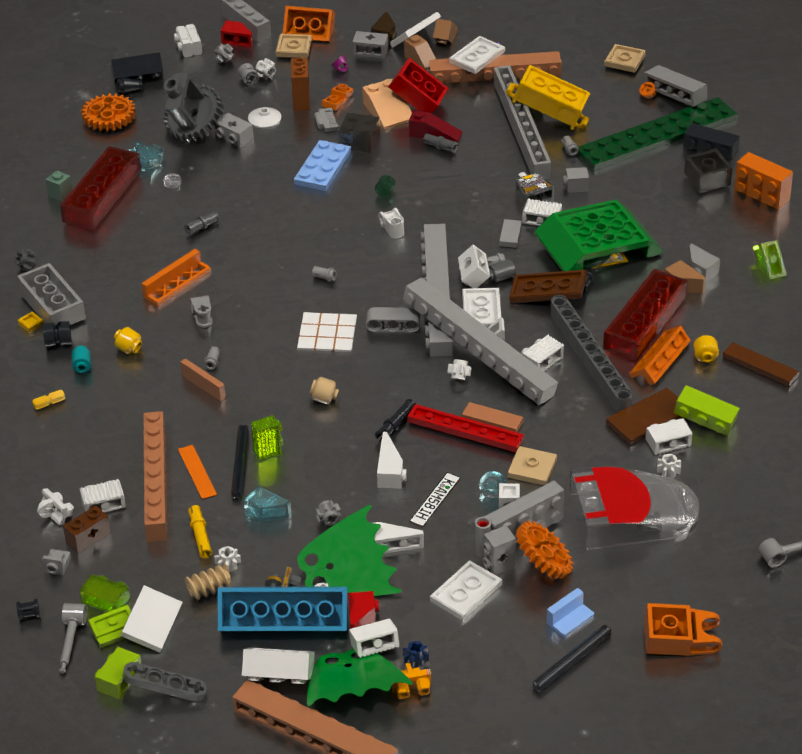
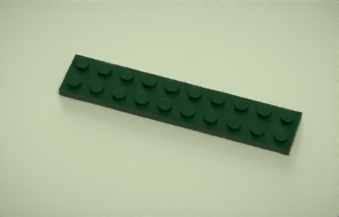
M717 97L694 107L685 108L578 146L577 154L595 171L684 139V133L691 123L715 128L737 120L738 114Z

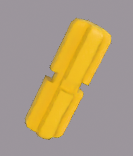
M60 389L49 393L48 396L43 395L32 400L35 410H39L49 406V403L61 402L65 400V394Z

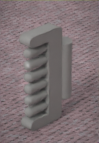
M333 108L319 109V112L314 114L319 129L324 128L325 132L339 130Z

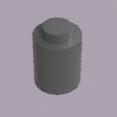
M510 259L489 266L490 277L488 279L493 283L515 277L516 275L515 266Z

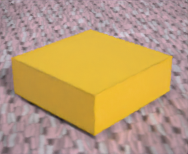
M33 311L18 319V325L28 333L40 328L44 323V320Z

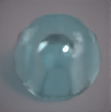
M489 471L480 478L479 489L484 496L495 499L499 497V483H507V481L500 472Z

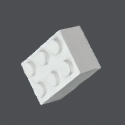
M265 648L243 649L242 676H248L247 680L261 681L264 680V677H268L269 682H282L285 679H291V683L304 684L311 678L314 667L313 651Z

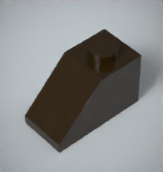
M385 12L371 27V33L388 34L389 46V43L396 38L397 32L395 31V23L389 13Z

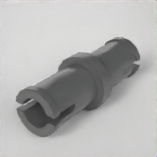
M427 133L423 140H427L423 141L424 144L435 146L439 150L445 149L454 153L458 146H455L458 145L457 142L447 140L443 136L437 137Z
M215 211L205 216H199L195 221L185 224V231L188 235H191L200 229L205 230L209 225L218 222L219 216Z

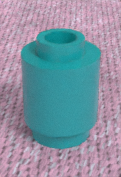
M77 346L72 351V369L77 373H85L91 368V353L87 347Z

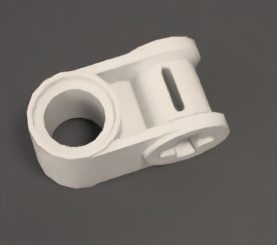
M393 208L392 211L384 213L381 211L378 213L381 226L391 238L398 239L404 236V218L400 215L397 208Z

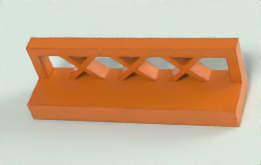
M193 249L142 282L143 297L156 306H160L210 273L211 267L201 262L200 251ZM198 267L202 269L201 271H194ZM183 277H190L188 280H180ZM169 286H177L174 289H167ZM155 295H163L159 299L154 297Z
M682 326L665 330L630 371L629 375L631 378L643 375L649 385L655 384L691 341Z

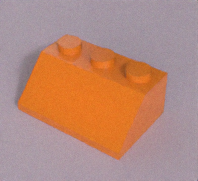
M285 6L282 34L312 35L313 41L329 42L334 30L336 13L331 9Z

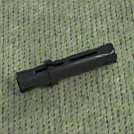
M407 399L391 418L384 421L383 426L375 433L376 439L383 432H387L389 436L391 433H395L398 426L405 420L416 403L413 402L409 406L412 399Z

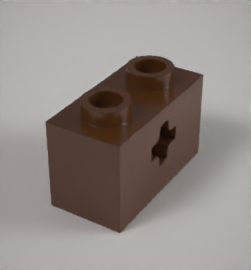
M97 506L92 507L63 525L65 541L77 553H80L111 533L108 515Z

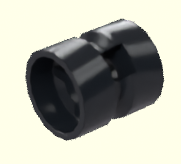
M60 321L57 325L53 322L43 323L45 347H54L57 343H60L61 346L72 345L70 321Z

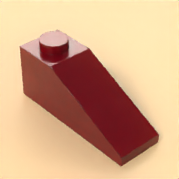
M413 111L410 116L409 137L423 139L425 134L428 133L437 137L443 136L447 140L459 143L462 131L433 114Z

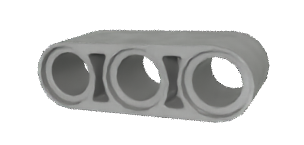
M373 307L367 311L366 328L371 332L413 333L419 330L420 313L414 308Z

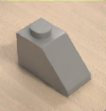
M691 243L688 254L689 266L706 277L707 282L719 273L720 259Z

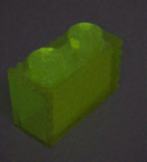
M273 415L250 422L253 451L258 459L263 461L267 458L270 459V457L281 455V446L284 445L280 432L283 431L281 422L276 420Z
M91 574L79 591L82 604L100 609L101 611L104 610L105 612L125 606L130 599L129 586L123 582L108 580V578L102 575L96 576Z

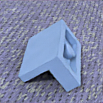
M577 588L547 609L546 624L561 636L566 637L592 619L594 612L583 604L584 592Z

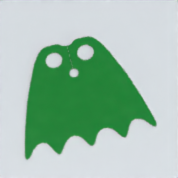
M368 505L336 523L302 549L297 557L300 569L306 574V586H313V579L321 576L325 578L328 586H348V593L374 591V596L402 592L401 589L391 586L388 582L390 576L397 569L382 562V556L389 547L378 544L374 540L375 534L381 528V525L370 523L366 520V515L372 505ZM308 554L317 555L318 562L315 565L309 566L306 564L305 558ZM332 563L334 567L329 570L326 568V565Z
M354 649L344 653L325 654L318 658L313 667L308 686L307 705L311 706L314 701L320 698L336 702L340 696L346 693H352L361 697L370 688L389 691L392 684L397 682L409 685L413 683L395 665L376 652L358 659L351 657L355 653ZM330 657L339 659L334 664L325 663V660ZM352 664L350 667H345L344 665Z

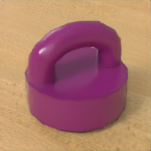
M342 55L331 66L334 70L337 69L339 72L344 73L348 70L347 58Z

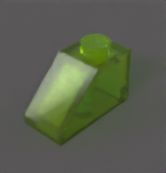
M778 240L753 247L757 264L768 279L786 276Z

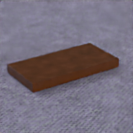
M586 270L515 275L509 301L510 303L548 301L556 295H563L567 299L582 298L587 272Z
M665 388L606 418V424L628 444L632 445L646 438V427H650L653 424L666 423L672 419H682L683 417L674 413L678 396L668 388Z

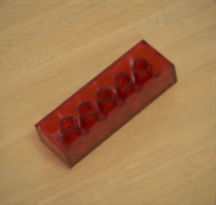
M108 146L60 205L62 222L94 230L141 171L139 153Z
M653 269L604 331L603 349L638 361L686 298L688 280Z

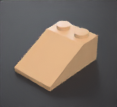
M393 78L362 87L363 104L384 130L408 123L412 114L408 103L388 87Z

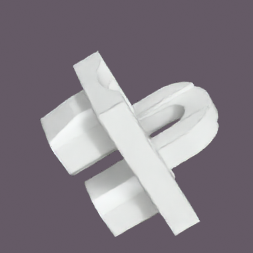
M48 488L42 489L43 498L39 503L37 513L42 518L51 517L59 526L64 525L65 518L72 516L74 506L71 503L63 504V497L59 492L52 493Z

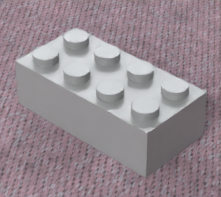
M50 263L17 276L20 294L39 317L44 320V323L53 322L57 325L60 321H70V325L86 319L83 301Z

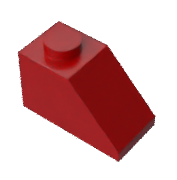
M225 21L220 30L222 44L228 43L232 46L253 47L252 32L242 22Z
M374 591L348 593L350 629L374 623L375 612H379L378 599L374 600Z

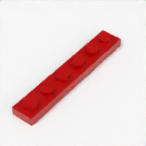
M417 404L414 405L407 416L410 423L512 452H517L519 446L524 441V434Z

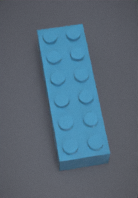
M348 586L218 587V631L348 630Z

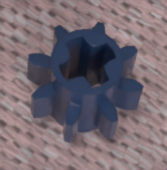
M420 641L409 642L408 648H403L404 663H410L412 668L423 667L424 661H429L428 646H423Z

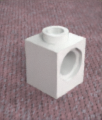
M499 483L500 509L520 498V484Z

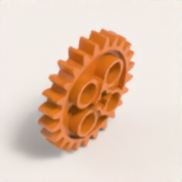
M111 93L108 96L102 94V97L96 96V99L90 98V102H85L86 105H83V109H81L84 124H88V127L93 126V130L99 128L100 131L103 129L109 131L111 128L115 131L116 127L122 129L121 126H127V122L132 123V119H135L134 115H136L133 100H129V97L124 98V95L118 97L115 94L111 96Z
M529 520L516 530L517 534L515 536L518 538L516 542L521 545L519 548L525 551L523 555L530 558L529 562L535 564V568H541L542 573L546 571L549 577L553 575L555 579L558 577L560 579L565 578L571 572L574 563L571 561L573 558L568 555L570 551L564 548L565 544L559 542L560 538L556 537L553 531L549 532L547 527L543 528L540 523L536 524L535 521L530 522Z

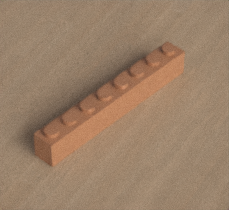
M559 51L500 55L474 74L449 63V59L429 60V73L443 84L494 81V67L508 65L511 66L516 79L523 78L529 65L553 76H561L562 62Z
M163 411L143 413L144 525L147 542L166 541L167 497Z
M246 680L232 697L234 712L321 753L398 754V749L393 745L379 741L373 736L366 735L352 726L340 723L332 717H327L317 710L310 709L296 700L286 698L276 691L263 687L259 683Z

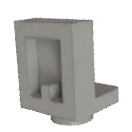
M51 549L48 556L44 555L42 557L44 573L64 575L71 560V552Z

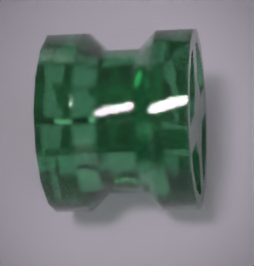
M382 175L375 186V191L382 197H388L394 189L396 182L391 176Z

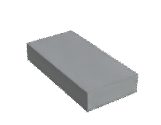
M504 219L499 246L517 248L522 221Z

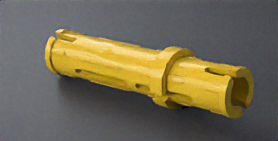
M193 505L191 506L192 510L190 507L188 509L191 519L190 527L194 531L199 556L206 559L209 558L208 553L210 556L213 554L206 532V520L202 517L200 506Z

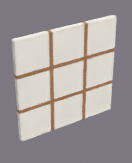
M304 312L297 350L352 352L357 315Z

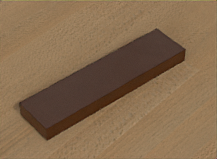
M734 342L723 352V358L788 387L799 377V371Z

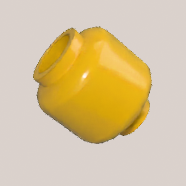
M129 327L117 330L114 335L115 347L127 355L137 353L143 344L141 335Z
M703 335L694 341V354L698 361L709 363L718 358V343L714 337Z

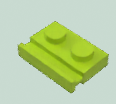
M128 605L88 620V624L96 641L99 643L100 649L127 639L122 637L121 633L131 614Z

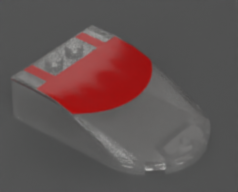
M600 466L571 469L570 495H578L587 524V550L677 538L689 532L690 527L698 520V498L692 489L678 480L621 467Z

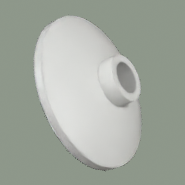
M262 107L250 112L248 121L256 128H271L280 123L281 113L274 108Z

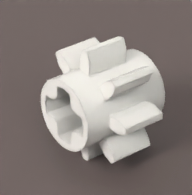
M267 58L260 60L256 64L258 75L265 80L273 77L276 72L275 63Z
M454 359L453 364H448L447 373L451 374V379L465 381L466 376L470 377L471 366H467L468 361Z
M665 454L662 459L658 458L657 473H661L666 479L674 478L676 474L681 473V460H677V457L673 454Z
M229 546L219 549V555H215V564L222 567L223 563H225L229 572L238 569L237 563H241V556L238 554L237 549Z

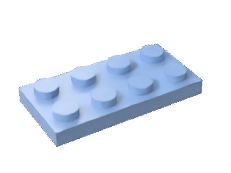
M319 140L295 176L294 185L327 191L350 155L351 146Z

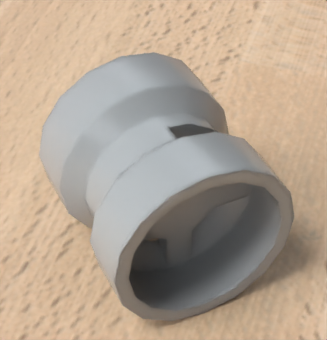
M245 63L239 67L238 74L246 85L251 86L257 83L259 75L251 64Z

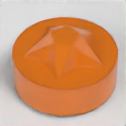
M645 82L639 88V93L644 99L653 98L657 92L655 85L651 82Z

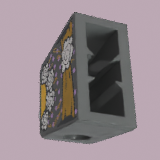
M521 172L516 179V194L524 208L529 198L544 202L554 200V185L540 173L535 172L527 175L525 172Z

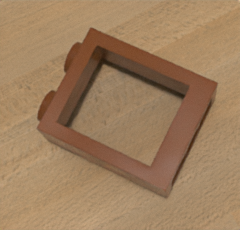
M298 57L291 59L293 111L310 110L308 58Z

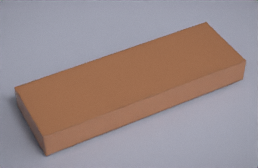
M186 358L180 361L183 377L220 402L226 399L225 385Z
M471 402L468 403L462 413L464 418L518 432L523 424L522 416Z

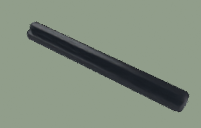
M239 425L231 488V497L233 499H240L243 493L249 427L247 425Z
M607 625L601 626L533 681V688L537 692H542L611 636V628Z

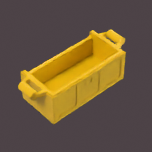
M532 65L528 66L519 85L510 83L506 90V94L513 98V103L518 101L570 125L571 130L574 127L585 129L588 124L589 118L584 116L582 111L590 92ZM579 118L582 119L580 124L577 123Z

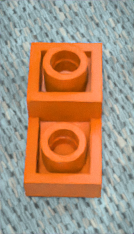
M346 84L337 85L331 89V95L322 100V107L333 108L335 111L347 102L354 89Z

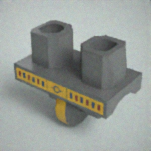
M286 566L284 575L279 578L278 574L269 576L265 580V586H299L301 577L291 574L292 567Z

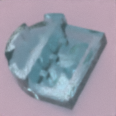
M135 142L133 149L123 150L122 157L128 159L130 163L139 164L141 168L150 170L153 167L162 165L165 152L164 148L151 143L150 146H146L143 142Z

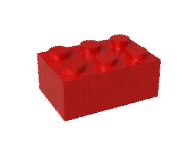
M408 58L388 86L394 93L398 94L418 111L432 113L438 107L448 90L447 86L411 58Z

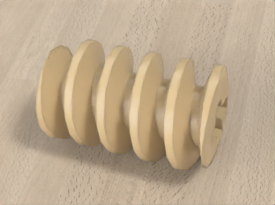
M223 563L222 567L219 565L215 566L214 570L212 568L207 569V574L201 571L199 576L192 574L191 579L189 577L184 578L189 595L191 597L194 596L197 601L200 600V593L207 598L208 590L212 595H215V588L223 587V585L231 587V577L225 563Z

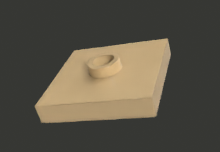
M280 34L276 57L308 58L312 35Z
M615 44L605 59L604 66L635 73L646 55V50Z
M519 446L508 470L507 478L544 486L547 484L557 461V454Z

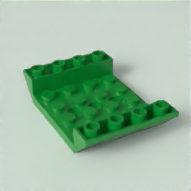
M617 199L552 213L534 233L562 271L583 270L584 260L640 248L646 257L663 254V250L634 214Z

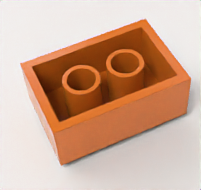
M748 152L737 161L734 190L779 210L790 200L793 171Z

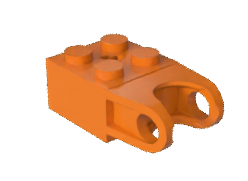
M647 603L644 615L646 654L690 656L719 652L722 649V640L704 632L719 626V615L710 611L692 609L690 605ZM707 619H713V620H715V621H713V622H706L705 620H707ZM708 644H716V646H713V647H709V646H706V645H708Z

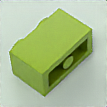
M117 647L108 656L102 668L98 669L94 679L97 691L120 699L131 685L123 680L124 667L130 662L141 664L140 655ZM131 671L130 675L134 676L135 671Z

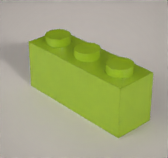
M685 385L676 401L674 413L728 436L736 422L740 408Z

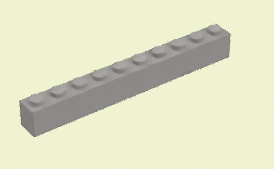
M511 66L494 67V86L530 173L537 172L547 180L551 179V161L527 105L518 101L513 103V98L506 94L510 83L518 85Z
M424 224V232H421V242H424L421 243L422 265L426 266H422V277L450 299L445 224ZM425 318V324H428L425 326V337H429L426 338V349H430V357L453 356L452 338Z
M419 278L406 285L403 301L531 400L541 405L554 397L558 385L554 378L423 278Z

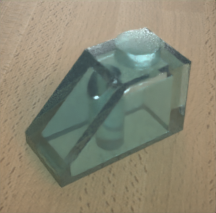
M257 486L243 500L245 515L259 522L289 519L292 516L290 501L260 486Z

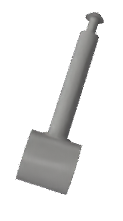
M770 538L760 544L758 551L771 568H776L786 561L788 553L802 550V541L782 546L774 538Z
M64 603L62 623L68 625L60 660L61 668L58 669L61 674L67 672L65 668L69 664L76 626L86 624V604Z

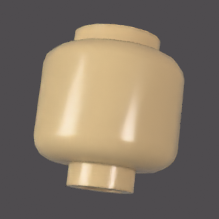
M319 377L317 380H313L309 394L312 395V400L328 405L331 400H336L339 389H336L335 381Z

